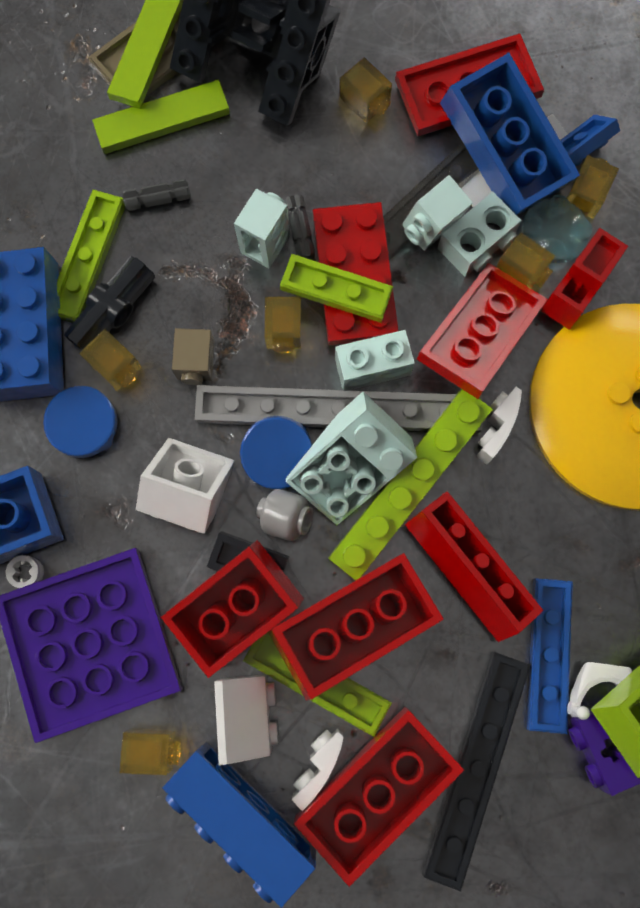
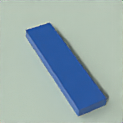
M533 579L532 596L544 611L531 622L529 659L531 666L529 669L526 728L529 731L567 734L573 581Z

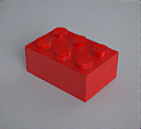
M256 540L160 618L205 675L210 678L297 610L304 597L261 543Z

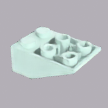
M363 391L335 416L287 476L286 482L334 524L338 525L417 458L413 439Z

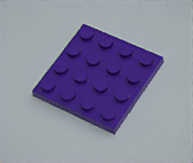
M137 548L0 595V623L35 743L183 690Z

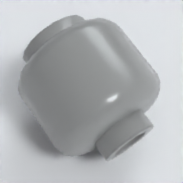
M275 489L267 498L263 497L260 500L256 516L260 519V525L264 533L284 540L294 541L301 535H306L313 520V508L309 507V502L304 496L282 489Z

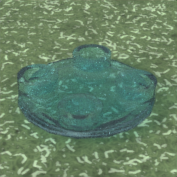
M554 195L551 199L543 200L532 206L525 215L521 228L523 241L529 251L540 260L554 264L568 262L578 257L587 246L588 239L593 230L591 223L586 219L581 209L569 202L563 195Z

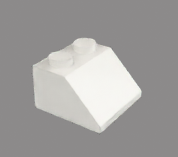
M168 438L140 477L136 510L205 534L217 513L235 460Z
M267 675L229 677L214 681L219 765L270 756L272 746L278 745L277 721L270 722L269 706H276L275 683H268Z

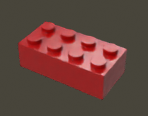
M402 553L274 627L269 632V635L304 698L308 701L444 619L406 555Z
M404 707L320 790L303 812L300 810L295 815L294 825L350 887L464 769L421 722Z

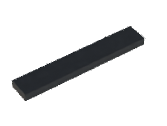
M492 652L458 760L464 771L450 785L422 873L426 879L460 892L462 890L528 676L530 664L497 652Z

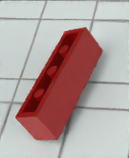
M448 491L405 524L497 642L519 634L544 611Z

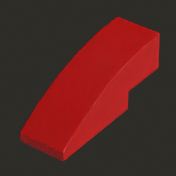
M599 228L540 311L570 330L629 246L602 228Z

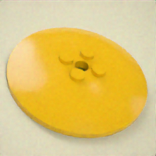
M616 304L597 308L581 315L570 330L563 327L553 337L537 361L529 389V415L532 430L541 452L555 472L571 487L590 499L604 505L626 510H640V409L634 405L632 400L634 393H640V304Z

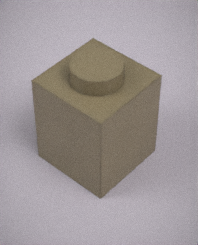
M175 328L172 371L182 383L200 385L203 380L212 381L215 340L211 330Z

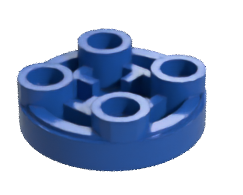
M74 386L61 391L50 401L44 414L43 425L46 437L57 450L71 457L85 458L96 455L111 447L117 430L118 420L113 404L102 392L88 386Z
M284 416L266 417L252 424L246 432L240 448L241 463L247 475L257 484L270 489L288 488L291 486L286 482L287 476L313 444L306 428L300 422Z

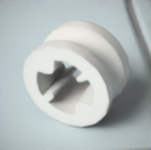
M26 555L16 556L8 563L6 568L8 582L17 588L42 581L44 575L41 562L34 557ZM31 564L32 568H30L29 574L32 577L29 580L23 578L19 580L18 577L21 575L20 565L29 566Z

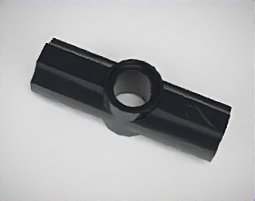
M130 256L108 283H100L92 290L87 298L85 310L63 335L82 352L90 355L112 328H119L128 320L134 308L133 303L154 280V273L138 258Z

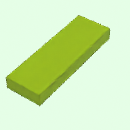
M291 253L280 283V290L382 323L393 286Z

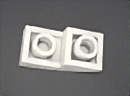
M517 386L509 395L502 391L490 406L494 413L488 419V422L498 431L491 427L478 442L483 448L476 455L486 465L499 452L514 426L522 390Z
M338 728L332 734L325 730L311 744L315 751L310 755V760L318 769L313 772L309 768L293 784L297 790L293 793L292 801L302 812L320 792L336 764L344 738L343 733Z

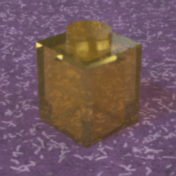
M365 57L340 77L339 97L365 123L375 115L381 116L391 104L392 83Z
M587 155L578 171L580 176L574 180L563 206L594 219L604 204L619 168L610 165L604 159L593 158Z
M520 232L500 258L497 268L531 289L535 285L542 288L553 273V270L548 267L555 255Z
M265 297L264 338L266 348L273 349L277 353H290L294 349H301V297Z
M106 329L79 353L116 391L122 386L127 387L137 378L138 370L141 368L137 359Z
M129 729L123 732L120 773L168 775L173 770V765H178L180 760L181 743L180 741H175L176 731Z

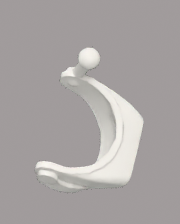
M594 662L584 663L571 690L570 702L567 706L568 714L581 720L588 719L590 716L589 709L581 706L587 691L601 682H611L617 686L632 672L631 668Z

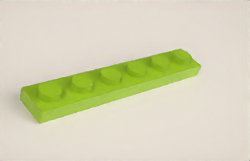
M461 389L415 447L417 458L383 487L328 559L354 580L361 578L493 409L480 398L476 399Z

